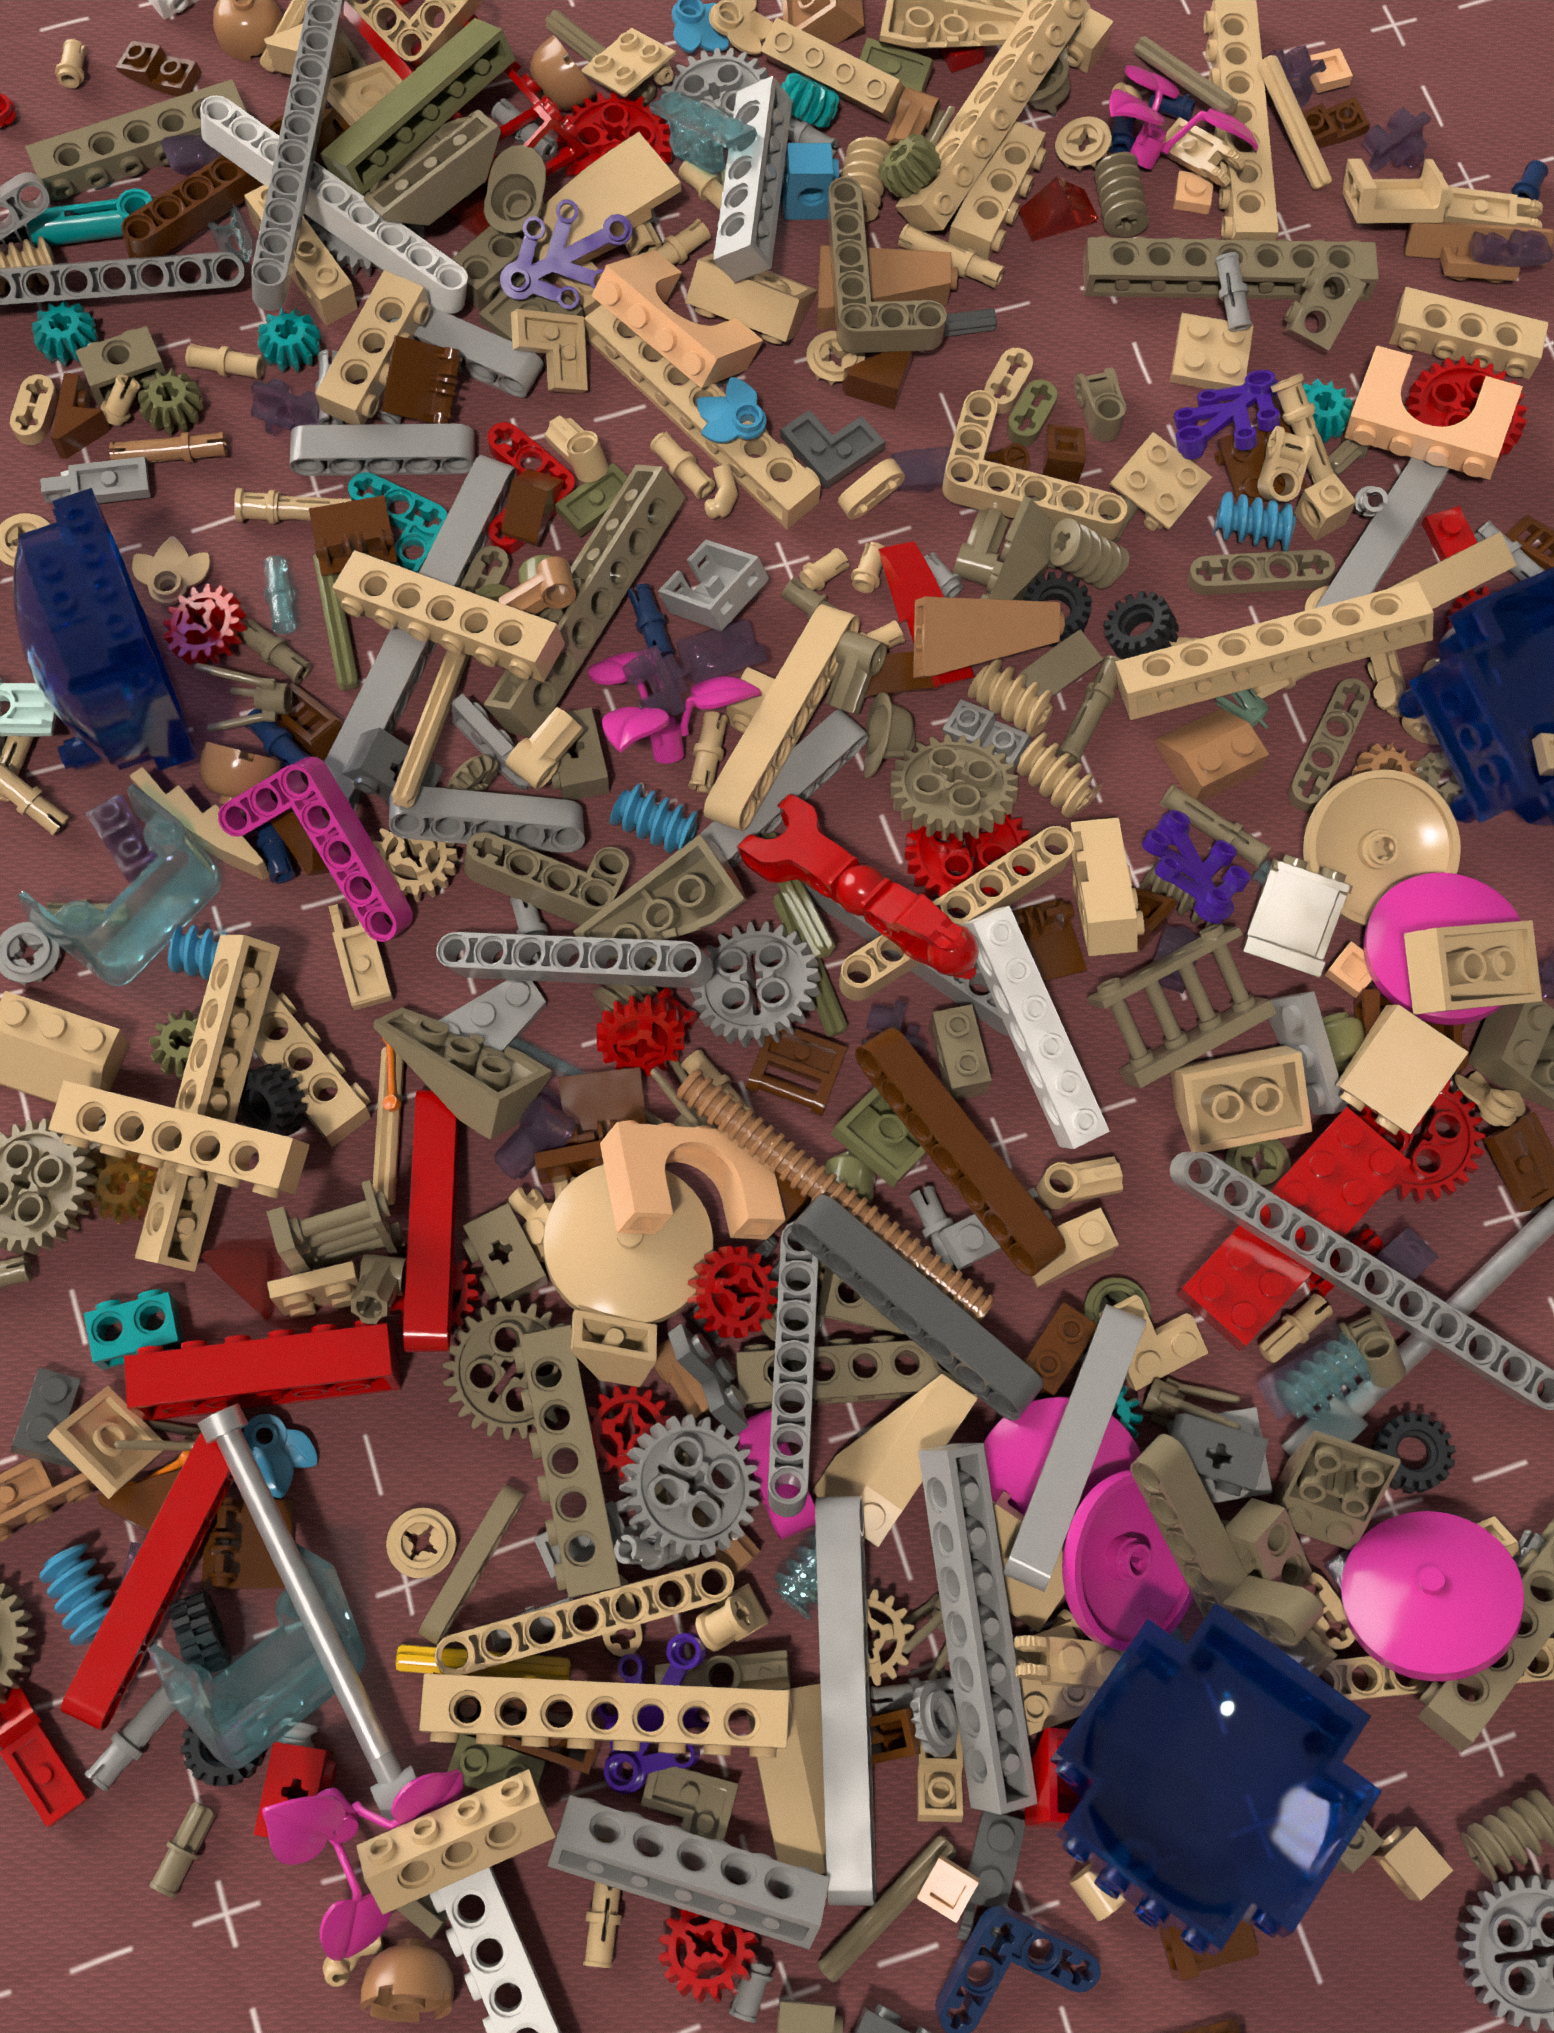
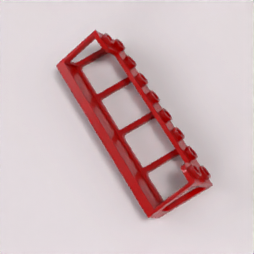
M396 0V1L402 6V5H404L405 3L409 2L410 0ZM344 1V15L402 80L406 79L419 67L402 59ZM473 14L470 17V19L465 23V25L460 29V31L474 18L478 20L480 19L475 14ZM421 41L411 47L413 56L420 52ZM515 59L504 72L534 106L499 127L501 133L498 142L540 116L545 122L527 140L524 146L533 149L550 130H554L571 144L570 149L545 164L546 177L583 155L587 148L578 139L581 131L567 117L564 118L560 113L561 109L547 95L543 98L538 95L542 88L527 73L523 76L520 75L518 71L522 66ZM457 111L445 123L464 117ZM494 153L492 163L489 169V173L487 176L488 181L494 160L498 157L496 153Z

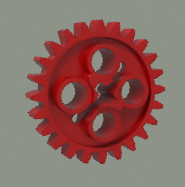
M612 91L610 99H605L598 92L596 102L593 103L589 98L584 99V108L573 105V116L566 114L563 116L564 118L567 117L581 131L578 139L587 148L583 155L565 165V174L567 176L574 174L575 178L600 157L640 132L666 165L672 162L673 136H671V125L665 124L664 113L656 114V104L653 103L644 107L643 96H640L633 102L631 101L630 93L623 97V99H618L616 92ZM560 135L557 138L559 155L571 148V144Z
M1464 356L1460 357L1457 365H1454L1450 358L1445 359L1442 367L1434 362L1429 372L1423 370L1418 380L1414 381L1405 405L1408 406L1407 412L1416 420L1431 426L1445 427L1458 424L1473 412L1485 377L1503 381L1507 372L1502 371L1495 375L1492 373L1494 364L1490 363L1485 369L1481 368L1479 358H1476L1472 365H1467ZM1520 393L1497 462L1500 461L1503 454H1510L1514 445L1518 443L1523 434L1522 430L1527 423V420L1523 418L1527 407L1519 405L1524 397L1523 393Z
M1006 814L1003 825L994 822L992 833H979V838L975 839L970 832H964L967 848H962L963 840L959 841L955 833H950L947 838L951 842L941 843L937 841L942 839L940 831H935L933 835L927 837V827L922 826L914 831L911 822V833L906 834L905 846L907 847L904 854V860L908 861L907 873L915 874V887L926 885L924 895L927 898L935 893L941 897L974 875L970 857H974V870L978 873L989 866L987 862L997 861L1028 841L1030 831L1021 830L1022 818L1010 820L1011 814ZM1024 866L1013 867V870L1021 876H1027L1026 871H1030ZM958 871L961 872L963 875L954 876L951 875L949 872ZM992 887L980 889L985 896H999L998 891Z
M1451 1080L1446 1083L1430 1106L1435 1109V1113L1420 1135L1419 1140L1421 1142L1411 1151L1408 1157L1411 1163L1383 1193L1384 1195L1393 1188L1398 1189V1201H1403L1409 1192H1412L1415 1203L1419 1204L1423 1201L1425 1192H1427L1430 1199L1435 1202L1441 1198L1440 1188L1450 1196L1456 1192L1454 1182L1464 1186L1469 1181L1465 1172L1474 1173L1478 1170L1479 1166L1470 1158H1480L1484 1154V1150L1474 1145L1486 1138V1134L1474 1131V1128L1483 1119L1482 1117L1469 1116L1468 1113L1476 1104L1471 1102L1463 1105L1460 1102L1463 1096L1460 1090L1454 1094L1449 1092ZM1364 1106L1360 1112L1362 1115L1358 1116L1381 1136L1387 1135L1392 1137L1398 1145V1151L1403 1154L1412 1141L1414 1134H1407L1399 1130L1396 1135H1393L1374 1122L1378 1115ZM1426 1113L1424 1114V1116L1422 1117V1119L1419 1121V1123L1417 1124V1126L1414 1128V1130L1422 1123V1121H1423V1119H1424ZM1436 1122L1447 1123L1453 1131V1137L1444 1138L1439 1135L1436 1130ZM1417 1156L1428 1157L1434 1164V1172L1427 1173L1422 1171L1417 1165Z

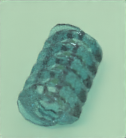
M1340 1334L1339 1342L1332 1340L1327 1343L1326 1352L1317 1350L1312 1356L1313 1362L1310 1360L1302 1361L1299 1365L1300 1372L1296 1370L1287 1372V1382L1283 1380L1274 1382V1390L1279 1400L1295 1418L1300 1419L1302 1415H1305L1315 1422L1318 1420V1416L1314 1406L1318 1405L1324 1411L1329 1412L1331 1410V1405L1327 1398L1329 1395L1342 1402L1345 1400L1341 1386H1346L1352 1392L1358 1390L1354 1379L1356 1375L1365 1382L1371 1381L1372 1377L1367 1368L1365 1358L1355 1344L1343 1334Z
M811 1533L808 1536L813 1550L800 1546L797 1549V1554L802 1563L788 1559L785 1566L791 1576L777 1572L774 1580L779 1590L772 1588L788 1606L808 1620L812 1618V1615L806 1604L810 1602L818 1605L816 1533Z

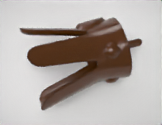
M1012 443L1006 448L986 453L985 460H998V464L1026 470L1030 463V456L1023 445Z

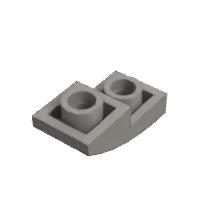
M960 699L942 729L943 734H949L955 742H958L961 735H965L966 743L969 744L980 738V747L983 749L989 745H995L994 755L1005 753L1006 764H1014V771L1020 762V756L1031 743V737L1026 732L996 721L995 712Z

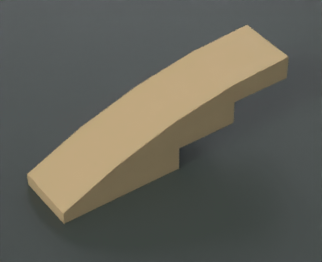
M1498 532L1389 588L1418 581L1433 609L1517 565L1502 533Z
M143 767L129 775L140 795L164 820L194 844L223 862L259 879L265 880L269 877L264 861L243 836H230L220 827L218 822V812L220 809L216 804L202 813L179 785L165 794Z

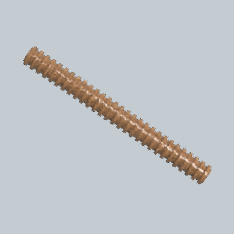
M697 1069L685 1079L676 1093V1099L687 1101L686 1107L689 1109L696 1108L699 1117L705 1115L708 1118V1124L713 1125L715 1123L718 1125L717 1131L720 1133L727 1132L730 1141L736 1139L739 1142L738 1147L740 1149L745 1147L749 1149L748 1155L751 1157L758 1156L761 1165L767 1163L771 1166L769 1171L771 1173L776 1171L780 1173L779 1179L782 1181L789 1180L792 1189L798 1187L801 1190L800 1195L802 1197L808 1195L812 1198L811 1202L819 1195L832 1198L978 1323L988 1313L994 1304V1297L991 1294L986 1297L983 1294L984 1289L979 1286L976 1289L972 1286L973 1280L970 1278L967 1280L961 1277L963 1273L960 1270L955 1273L951 1269V1263L947 1262L944 1264L940 1261L942 1256L939 1254L933 1256L930 1253L931 1248L929 1246L923 1248L919 1245L920 1239L915 1238L913 1240L909 1237L910 1232L907 1229L902 1232L898 1228L900 1226L898 1222L895 1221L892 1224L888 1221L889 1215L886 1213L883 1216L877 1212L879 1208L876 1205L871 1208L867 1204L869 1201L867 1198L864 1197L861 1200L857 1197L858 1191L855 1189L852 1191L846 1188L848 1184L845 1181L840 1184L836 1180V1174L832 1173L829 1175L826 1173L827 1167L824 1165L821 1167L815 1164L817 1160L814 1157L808 1159L805 1156V1150L801 1149L798 1151L795 1149L796 1143L793 1141L786 1142L783 1133L777 1135L774 1132V1126L770 1125L767 1127L764 1125L765 1119L762 1117L756 1119L753 1116L754 1111L752 1109L746 1111L743 1108V1102L738 1101L736 1103L733 1101L734 1095L731 1093L725 1095L722 1092L724 1088L721 1085L715 1087L712 1084V1078L708 1077L705 1079L702 1077L703 1071Z

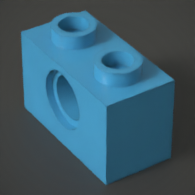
M787 143L782 183L784 220L827 219L829 186L832 181L839 178L838 158H832L831 143Z

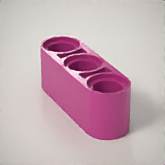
M769 1408L746 1418L748 1427L738 1433L740 1438L737 1444L740 1451L745 1449L751 1451L744 1460L747 1465H755L758 1468L751 1476L753 1481L761 1486L757 1490L779 1539L782 1540L815 1525V1505L809 1491L807 1492V1501L804 1509L793 1517L777 1515L768 1504L772 1409ZM787 1442L780 1445L778 1449L781 1453L793 1456ZM790 1484L782 1485L776 1490L777 1494L785 1499L794 1498L799 1494L798 1489Z

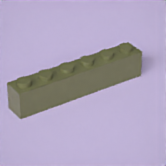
M474 18L320 153L328 171L361 195L366 193L515 61L503 29Z

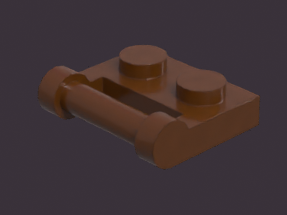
M793 1028V1035L787 1033L784 1029L779 1031L780 1042L778 1043L773 1040L771 1035L765 1036L764 1046L760 1047L748 1078L746 1089L755 1093L761 1090L811 1108V1113L822 1117L846 1055L847 1047ZM769 1065L820 1084L818 1092L814 1093L765 1075L766 1069Z

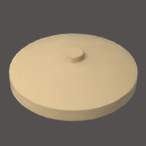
M1373 770L1359 773L1333 786L1314 808L1305 830L1303 844L1304 861L1308 862L1307 870L1321 874L1323 867L1346 875L1344 882L1352 885L1353 888L1351 894L1348 893L1340 917L1367 927L1369 918L1377 903L1397 884L1422 874H1457L1461 852L1458 826L1446 801L1425 781L1411 774L1396 770Z
M604 1164L584 1172L565 1187L549 1212L544 1230L543 1251L550 1280L557 1292L574 1310L657 1324L674 1316L689 1304L688 1298L696 1295V1289L687 1285L688 1280L699 1278L693 1267L695 1264L706 1263L704 1254L713 1252V1234L705 1207L696 1193L683 1180L665 1170L673 1216L655 1235L617 1233Z

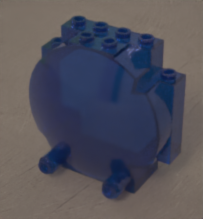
M92 488L53 500L55 509L52 510L57 522L19 535L14 560L13 602L20 644L32 676L52 710L71 733L76 736L64 740V745L57 747L65 769L73 767L76 771L105 760L110 765H117L119 770L154 759L159 771L198 758L193 746L194 742L148 618Z
M1554 567L1476 600L1449 616L1448 618L1452 625L1438 643L1440 664L1410 680L1411 688L1405 690L1400 695L1398 701L1400 713L1404 717L1419 719L1424 715L1426 716L1464 791L1454 797L1450 807L1454 818L1459 822L1472 823L1478 820L1479 823H1482L1512 808L1529 824L1541 826L1554 825V776L1539 775L1532 739L1540 733L1554 734Z
M1217 1603L1214 1604L1202 1619L1185 1645L1150 1619H1147L1050 1759L1051 1762L1057 1765L1055 1769L1057 1775L1066 1781L1067 1786L1080 1797L1070 1816L1057 1833V1836L1064 1841L1062 1848L1071 1857L1083 1864L1087 1860L1093 1863L1089 1872L1097 1877L1094 1883L1100 1890L1116 1900L1119 1896H1122L1135 1906L1133 1914L1152 1929L1156 1930L1158 1926H1161L1166 1930L1172 1925L1182 1932L1179 1937L1181 1941L1200 1955H1204L1207 1951L1213 1956L1222 1951L1241 1920L1249 1925L1253 1924L1272 1938H1275L1277 1934L1285 1938L1293 1934L1382 1793V1790L1342 1762L1371 1718V1715Z

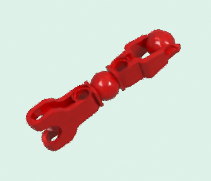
M788 794L777 804L781 811L783 823L787 827L785 833L777 838L767 840L749 834L736 846L744 864L764 880L770 883L799 880L821 895L831 898L835 903H839L847 913L864 916L867 924L899 946L908 957L936 969L938 973L947 976L971 980L976 975L975 963L978 959L979 943L975 935L967 927L953 923L924 894L917 895L900 884L892 882L887 877L884 878L876 868L859 865L856 857L824 836L815 808L797 796Z

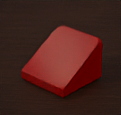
M985 46L939 48L951 73L983 63L986 50Z

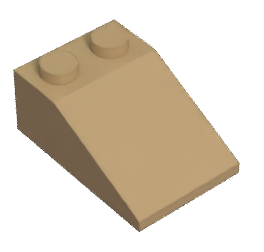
M1533 920L1441 927L1404 933L1413 1015L1542 1001Z

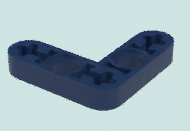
M994 1906L986 1910L977 1922L935 2004L936 2015L944 2031L947 2033H971L979 2024L1011 1962L1078 1993L1086 1992L1097 1984L1101 1975L1100 1964L1091 1949L1086 1945L1008 1907ZM1006 1923L1010 1930L1008 1934L999 1933L995 1938L992 1928L994 1926L1001 1928ZM1037 1939H1046L1051 1942L1049 1953L1042 1959H1033L1028 1956L1029 1946ZM992 1946L995 1948L997 1956L990 1951ZM1062 1954L1068 1962L1075 1965H1080L1083 1961L1087 1966L1084 1972L1077 1970L1073 1975L1068 1965L1060 1961ZM977 1961L988 1962L991 1969L986 1978L980 1981H973L968 1978V1969L973 1963ZM961 1986H963L968 1991L966 1996L964 1995ZM963 2003L967 2011L965 2015L956 2014L952 2019L949 2009H959Z

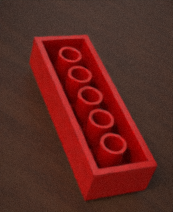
M1346 1107L1270 1192L1344 1238L1408 1167L1411 1161L1351 1109ZM1264 1205L1260 1211V1221L1265 1226L1271 1219V1211L1267 1205ZM1239 1225L1176 1295L1240 1351L1248 1345L1313 1271ZM1302 1227L1295 1234V1242L1299 1248L1306 1240V1233Z
M359 1320L354 1323L355 1327L338 1329L335 1324H323L312 1327L311 1333L294 1335L293 1330H275L268 1333V1338L251 1340L249 1335H234L226 1337L224 1344L207 1346V1341L194 1340L181 1343V1349L164 1351L162 1346L141 1347L137 1349L136 1355L124 1356L127 1408L147 1422L149 1420L158 1421L213 1414L235 1404H239L241 1409L245 1410L401 1390L397 1339L387 1323L381 1324V1321L378 1320L377 1324H366Z

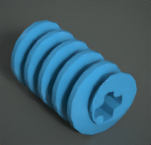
M1226 491L1217 509L1213 536L1219 528H1222L1224 540L1228 541L1233 531H1237L1239 543H1243L1247 535L1252 534L1253 546H1258L1261 539L1267 537L1268 549H1272L1277 540H1282V550L1288 551L1294 532L1296 514L1293 516L1292 505L1289 503H1285L1278 513V505L1274 500H1270L1263 510V501L1259 497H1256L1251 505L1248 506V498L1244 494H1241L1234 504L1232 492Z
M637 783L631 791L625 789L614 804L610 816L611 825L617 826L622 822L623 831L630 833L636 829L637 838L642 840L650 835V843L654 846H659L664 842V850L668 853H673L677 848L679 851L692 841L697 830V811L694 810L687 818H684V805L679 804L673 811H670V798L665 797L657 805L655 804L656 791L651 790L643 798L641 797L642 784Z
M178 925L173 933L167 959L170 970L175 973H180L184 970L186 975L192 977L200 973L202 979L209 980L219 940L218 942L214 941V930L208 928L203 937L198 938V926L192 925L185 935L183 934L182 926ZM223 932L222 935H229V933Z
M88 1543L75 1545L54 1555L43 1565L45 1568L39 1575L41 1582L52 1583L47 1589L48 1597L59 1599L54 1607L55 1612L59 1615L68 1614L63 1619L62 1626L66 1630H75L70 1636V1642L74 1646L93 1642L111 1607H104L103 1602L112 1594L111 1589L97 1591L95 1588L105 1578L104 1575L89 1576L88 1571L97 1563L96 1558L81 1560L80 1558L90 1547Z

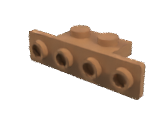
M1455 222L1410 223L1404 253L1409 257L1440 259L1445 276L1455 280L1482 278L1493 283H1501L1504 280L1517 281L1520 271L1519 264L1546 265L1554 240V232L1552 229Z
M31 1458L1 1473L0 1543L13 1535L12 1529L26 1522L28 1525H34L46 1520L53 1515L52 1509L66 1501L69 1504H75L90 1497L94 1493L92 1488L95 1485L81 1473L55 1486L45 1462L35 1458Z

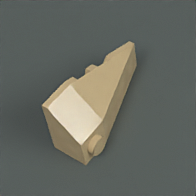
M886 0L879 42L908 49L1003 45L1024 13L966 0Z
M942 1373L838 1453L812 1492L817 1497L861 1496L863 1502L864 1537L879 1547L922 1483L918 1451L947 1445L978 1397Z
M820 1683L783 1690L789 1691L787 1748L777 1749L776 1758H755L777 1861L795 1867H807L814 1870L817 1874L826 1873V1836ZM746 1711L751 1733L754 1730L755 1721L751 1713Z

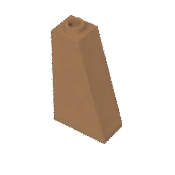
M821 245L818 276L817 329H829L836 327L829 246ZM867 248L871 302L932 300L943 306L948 304L950 290H956L958 268L951 267V252Z
M923 597L916 599L913 678L930 677L1059 642L1060 635L1063 634L1065 627V617L1063 612H1060L1061 602Z

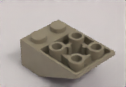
M1543 1000L1540 1002L1504 1005L1497 1012L1486 1017L1468 1063L1493 1083L1507 1090L1517 1091L1522 1097L1554 1111V1009Z
M1314 1431L1288 1459L1274 1487L1273 1504L1286 1508V1511L1291 1516V1523L1295 1532L1352 1551L1353 1547L1362 1537L1393 1479L1401 1459Z

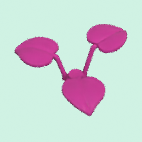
M1126 65L1124 70L1130 79L1146 88L1154 90L1155 100L1152 108L1148 107L1141 99L1119 89H1114L1110 95L1109 109L1111 117L1129 116L1144 121L1143 127L1129 152L1138 158V165L1144 168L1153 169L1161 152L1168 154L1172 146L1200 121H1207L1222 130L1232 133L1248 142L1255 152L1258 150V143L1253 133L1244 123L1231 115L1209 108L1207 112L1200 111L1166 142L1165 137L1167 133L1158 127L1163 126L1165 119L1158 112L1163 94L1176 99L1179 95V90L1171 81L1163 76L1148 72L1140 67Z
M624 652L612 655L588 668L589 678L598 684L612 685L629 679L636 682L644 709L624 707L606 714L602 720L603 730L609 742L620 753L635 741L650 735L654 760L663 764L674 763L684 757L682 736L689 735L688 723L694 706L699 709H713L752 697L762 696L759 688L740 678L730 676L710 678L695 684L691 688L692 696L686 700L681 724H678L676 719L668 716L664 710L652 708L640 675L653 669V662L649 656L639 652Z
M458 1768L450 1772L426 1774L406 1784L393 1801L391 1813L394 1820H388L364 1808L359 1801L350 1805L341 1791L336 1788L325 1789L316 1796L292 1799L262 1809L268 1830L270 1848L274 1856L281 1863L296 1865L311 1860L324 1849L327 1838L335 1848L352 1890V1900H340L331 1905L321 1922L320 1942L326 1955L331 1960L341 1961L343 1958H350L370 1946L385 1931L391 1916V1911L384 1915L382 1914L371 1893L362 1897L360 1885L342 1842L350 1840L356 1834L360 1816L388 1830H392L460 1800L463 1791V1775Z

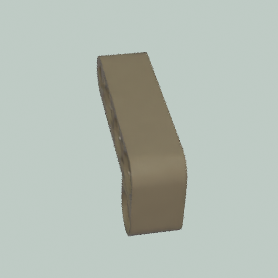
M481 832L473 835L468 840L463 867L465 874L474 882L582 925L620 896L626 879L629 860L622 850L615 847H604L595 854L586 873L494 834ZM606 869H607V870H611V871H613L615 874H613V875L606 874V873L603 872L602 870H606ZM513 871H523L528 875H517ZM550 886H560L564 891H556L550 888ZM587 901H596L602 906H592Z

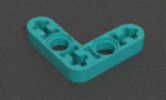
M364 472L355 475L348 484L350 499L353 501L384 495L390 525L403 530L394 546L397 563L394 565H400L402 568L419 573L448 515L445 508L375 474ZM369 487L372 488L373 494L366 493L363 497L360 496L359 490L366 491ZM402 500L409 504V508L405 513L393 514L389 511V506L395 501ZM434 518H438L439 525L432 524L429 528L426 527L425 520L432 522ZM416 545L423 548L424 553L418 559L411 560L403 556L404 550L409 546Z

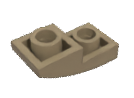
M1080 629L1029 665L1018 676L1023 673L1027 675L1025 684L1027 688L1033 682H1038L1040 684L1037 693L1039 697L1046 690H1051L1053 693L1052 699L1071 683L1074 684L1104 659Z

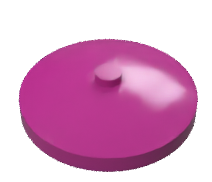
M1429 873L1415 876L1394 886L1375 906L1364 935L1363 950L1366 966L1380 992L1392 1004H1399L1413 1014L1404 933L1441 927L1521 921L1515 909L1502 895L1476 879L1454 873ZM1504 1005L1414 1015L1421 1020L1431 1023L1460 1025L1486 1018L1497 1012Z
M1058 1396L1034 1400L1019 1420L1013 1421L1003 1418L989 1433L984 1441V1449L993 1501L997 1502L1003 1491L1011 1495L1007 1503L1025 1515L1070 1397ZM1113 1415L1110 1417L1076 1511L1084 1498L1097 1484L1113 1474L1129 1471L1131 1464L1141 1455V1451L1131 1433Z
M1131 1470L1113 1474L1097 1484L1078 1507L1067 1533L1062 1563V1577L1066 1600L1074 1620L1081 1630L1093 1641L1121 1651L1136 1652L1145 1650L1160 1643L1178 1626L1192 1602L1193 1595L1132 1476Z
M1420 1511L1387 1519L1369 1530L1356 1543L1344 1566L1341 1592L1342 1606L1347 1624L1362 1648L1376 1661L1396 1673L1426 1681H1452L1466 1678L1489 1668L1497 1662L1511 1647L1519 1632L1523 1617L1524 1590L1517 1565L1510 1553L1496 1537L1481 1526L1462 1517L1442 1512Z

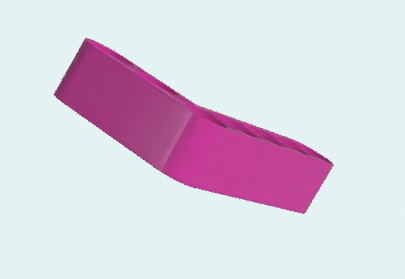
M310 756L288 765L220 807L218 812L220 827L225 833L235 837L245 835L263 826L292 808L370 938L380 942L388 941L410 926L413 912L409 903L323 760ZM301 771L307 776L309 786L302 781ZM270 790L276 794L278 804L272 799ZM322 807L328 811L330 821L323 816ZM240 808L246 813L247 821L242 817ZM342 842L349 847L351 856L344 851ZM363 877L370 882L372 891L364 885ZM384 913L390 916L393 926L387 923Z

